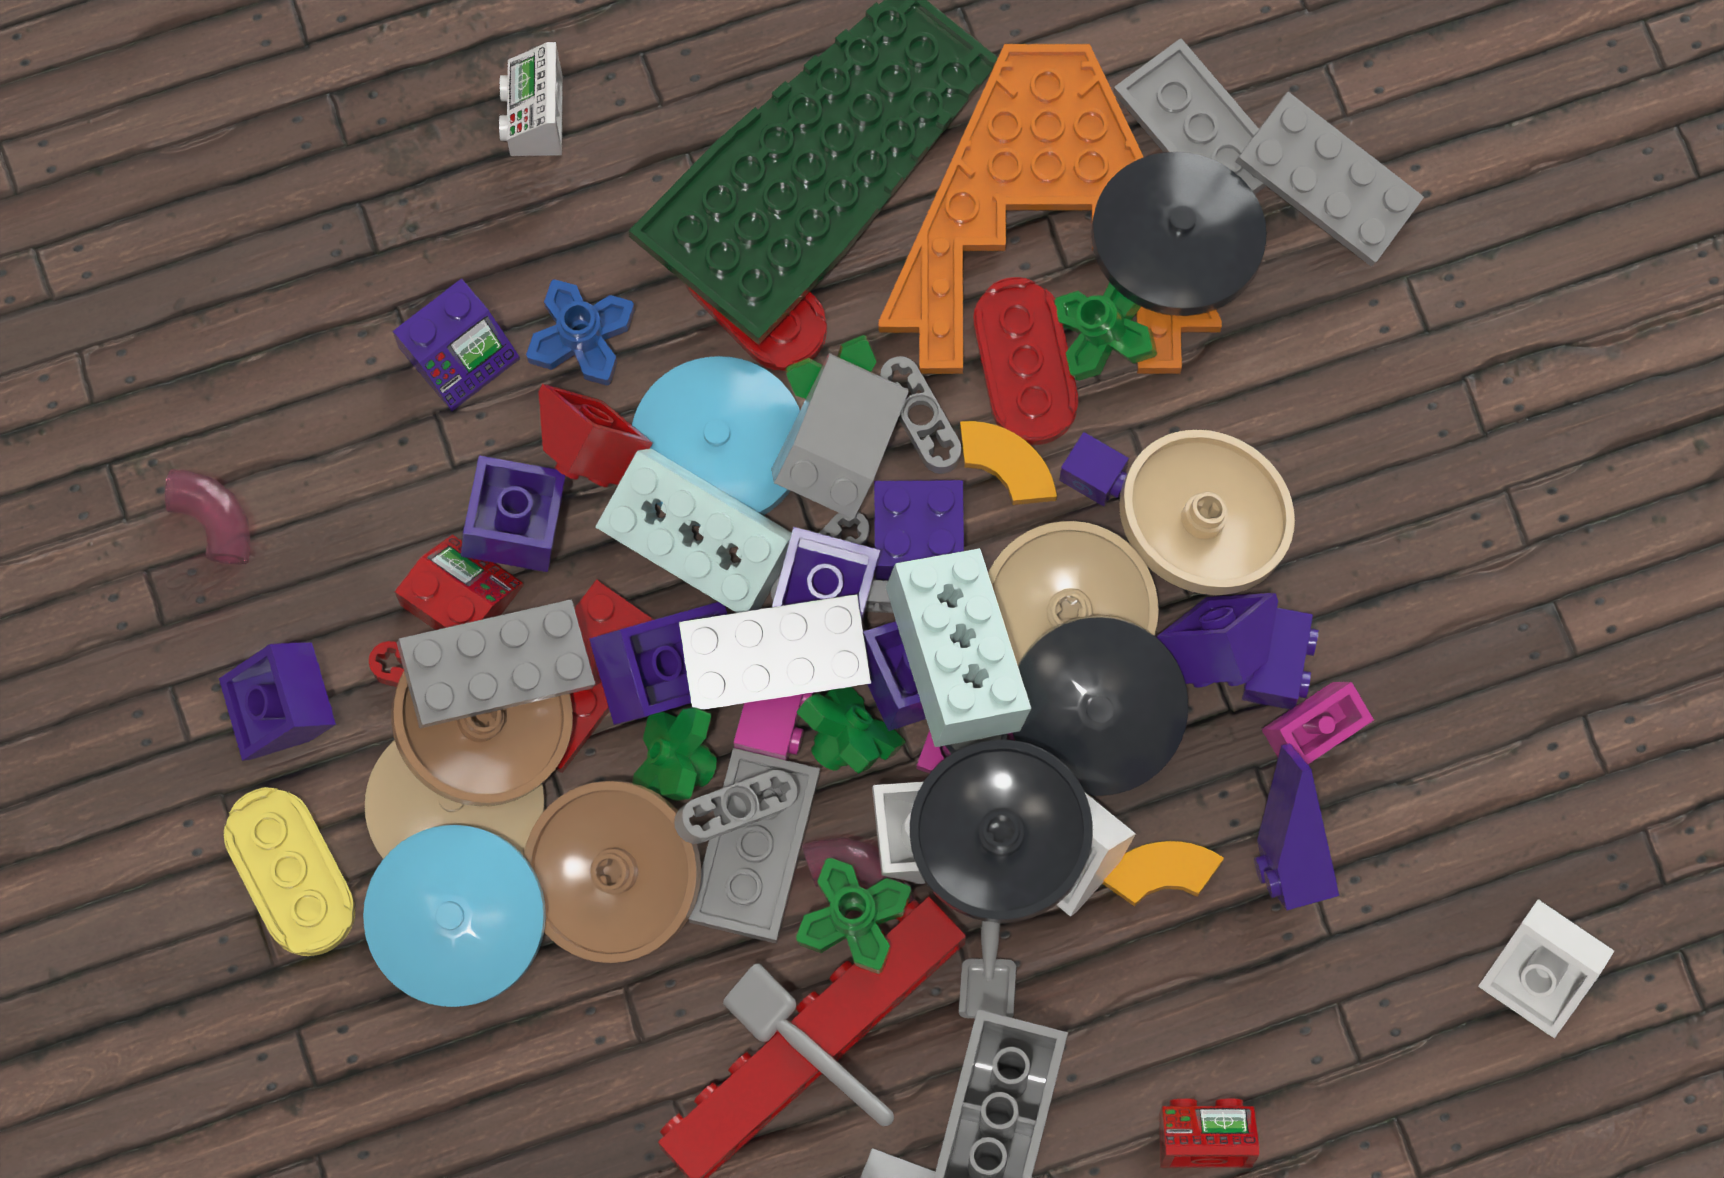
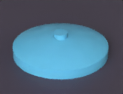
M715 356L695 359L665 373L649 388L642 398L633 418L632 426L652 442L650 449L655 450L763 516L779 505L790 492V490L774 483L771 468L800 409L788 388L766 369L752 362L733 357ZM659 502V503H656V504H657L659 507H661L662 504H663V502Z
M443 825L420 831L408 837L393 848L382 860L367 889L363 919L369 950L380 970L397 988L409 996L428 1004L460 1007L478 1004L502 994L527 972L543 940L546 909L543 891L535 871L528 860L511 843L481 828L463 825Z

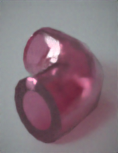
M171 469L165 486L167 512L193 516L202 524L207 536L205 555L207 559L224 564L240 565L249 563L251 550L249 522L236 495L212 477L186 470Z
M847 837L816 840L801 845L816 887H819L817 881L825 860L833 858L853 866L859 887L867 890L885 878H889L910 886L911 897L908 904L916 900L908 881L882 876L879 848L871 843Z

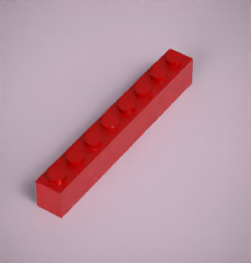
M927 897L921 904L916 900L908 904L904 915L896 918L900 923L888 934L881 930L891 950L880 974L855 966V964L853 965L848 960L830 976L829 979L833 984L822 994L819 995L816 991H813L796 1007L799 1014L790 1023L801 1029L836 1061L965 945L966 935L930 897ZM778 1030L767 1042H764L765 1045L753 1056L746 1052L739 1057L728 1069L731 1076L719 1087L715 1083L707 1086L694 1100L698 1106L685 1118L681 1114H677L660 1130V1133L663 1135V1138L658 1141L660 1149L686 1178H709L822 1075L815 1066L786 1041Z

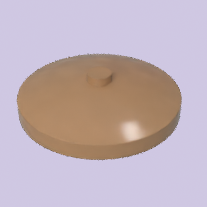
M405 672L402 673L398 681L392 701L391 723L397 749L409 770L421 783L436 794L465 805H501L515 801L534 791L545 782L562 760L572 731L573 715L570 694L421 729L417 721Z
M603 781L579 786L568 791L550 804L532 828L523 854L535 871L543 891L546 909L544 933L569 953L586 960L602 963H618L638 959L657 951L670 942L688 921L695 907L701 882V862L697 844L683 840L675 829L674 820L678 810L668 800L651 789L622 781Z

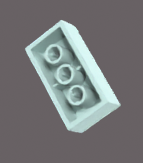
M653 449L638 450L596 525L597 529L736 613L761 609L771 591L773 583L782 571L792 534L790 531ZM663 502L661 510L666 513L665 517H657L656 503ZM700 524L699 533L704 537L702 540L696 541L693 538L692 526ZM737 546L736 555L741 559V562L733 563L730 560L729 549Z
M974 549L896 563L886 585V590L934 746L940 747L1020 731L1031 710V706L981 550Z

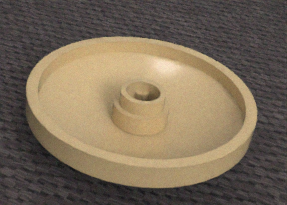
M1185 430L1159 438L1147 446L1135 459L1124 479L1120 492V517L1130 545L1141 556L1145 564L1158 576L1173 585L1191 592L1208 595H1227L1245 591L1256 586L1277 568L1292 541L1295 525L1294 507L1283 478L1271 462L1260 452L1245 442L1223 433L1209 430Z
M1077 521L1054 522L1036 527L1011 542L1000 553L988 572L1017 665L1028 648L1044 633L1059 624L1086 616L1120 618L1135 623L1154 636L1156 635L1159 603L1151 573L1141 556L1127 541L1103 527Z
M395 740L385 749L376 762L365 794L367 828L382 859L408 837L420 831L443 825L472 826L487 830L511 843L523 855L530 832L536 821L545 811L543 784L526 796L501 805L471 806L448 800L427 788L414 776L403 761Z

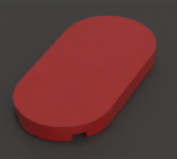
M1011 277L993 283L978 300L973 317L974 333L995 423L997 426L1015 433L1030 445H1042L1060 438L1071 427L1077 413L1078 392L1075 378L1069 371L1066 357L1068 346L1063 324L1058 321L1054 296L1046 288L1044 290L1041 286L1036 285L1035 281L1022 277Z
M686 285L690 294L756 362L767 368L786 371L788 366L804 359L810 358L813 360L825 343L827 324L824 309L811 292L758 345Z

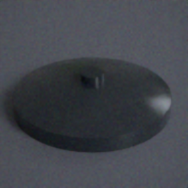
M1164 152L1149 155L1121 169L1111 178L1099 196L1091 229L1094 255L1101 271L1112 286L1127 299L1143 308L1177 316L1210 312L1223 307L1237 298L1249 286L1259 269L1265 251L1267 235L1262 208L1247 183L1225 165L1205 156L1186 152Z
M1086 616L1072 619L1053 627L1039 637L1028 648L1018 664L1031 710L1021 730L1013 732L1015 741L1034 745L1055 756L1070 769L1086 794L1106 796L1132 790L1158 774L1176 753L1182 741L1188 719V694L1185 680L1178 663L1170 651L1158 638L1141 626L1110 616Z
M983 741L964 747L949 755L924 780L911 811V849L915 864L926 885L943 903L953 910L970 918L985 922L1010 923L1022 921L1053 908L1072 891L1080 880L1089 861L1092 849L1093 821L1091 809L1079 781L1070 769L1055 756L1039 747L1020 741Z

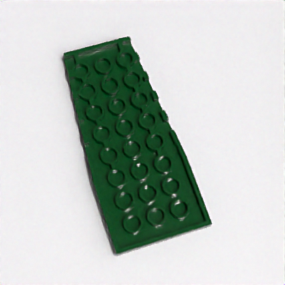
M883 0L880 4L876 2L866 11L865 17L849 31L845 29L835 37V43L819 57L815 55L805 63L803 71L789 83L785 81L772 92V98L759 109L756 107L722 135L629 230V237L759 345L848 252L988 78L996 64L997 57L927 0Z

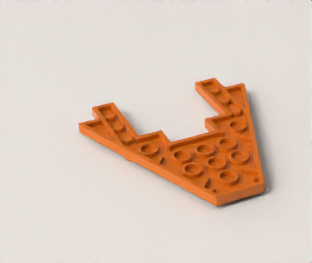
M1004 44L879 319V333H919V370L921 374H963V251H1005L1006 210H1091L1092 229L1096 204L1104 187L1125 166L1143 158L1142 152L1090 44ZM1141 307L1136 313V322L1147 326L1152 331L1157 355L1138 362L1137 374H1181V332H1221L1222 320L1217 310L1197 315L1177 316L1162 314Z

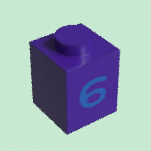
M1083 432L1061 466L1059 481L1105 507L1111 495L1116 498L1120 497L1122 485L1127 475L1129 458Z

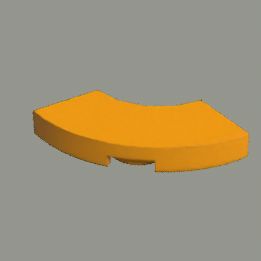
M960 421L964 468L982 469L996 476L1008 489L1012 505L1056 501V489L1051 473L1041 456L1029 443L1015 433L994 424Z
M1178 841L1155 842L1125 853L1120 863L1103 880L1102 884L1134 907L1147 895L1163 889L1183 890L1198 897L1223 863L1224 857L1205 847L1192 843Z

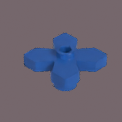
M556 279L552 280L544 304L557 325L533 333L526 353L528 362L552 370L575 355L585 380L609 385L617 365V358L604 340L628 331L635 311L633 302L609 295L595 305H591L583 301L577 285Z

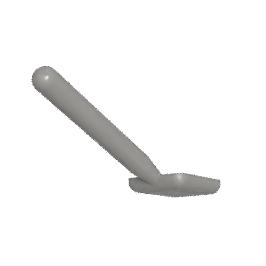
M982 921L981 945L983 959H967L962 963L959 1015L961 1017L975 1018L977 1009L1010 1018L1014 1015L1016 964L1012 960L996 959L1000 923Z
M761 964L753 965L723 1001L724 1006L761 1042H767L778 1030L794 1049L881 1126L890 1125L894 1120L892 1110L801 1029L786 1020L796 1008L795 999Z

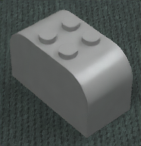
M977 1009L934 1178H1032L1068 1032Z

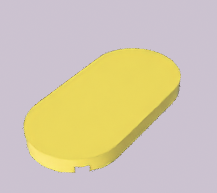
M259 788L245 794L233 805L229 812L230 816L224 829V842L269 933L281 947L297 955L315 956L331 951L347 937L352 928L355 918V902L351 890L311 813L300 798L289 792L277 790V788Z

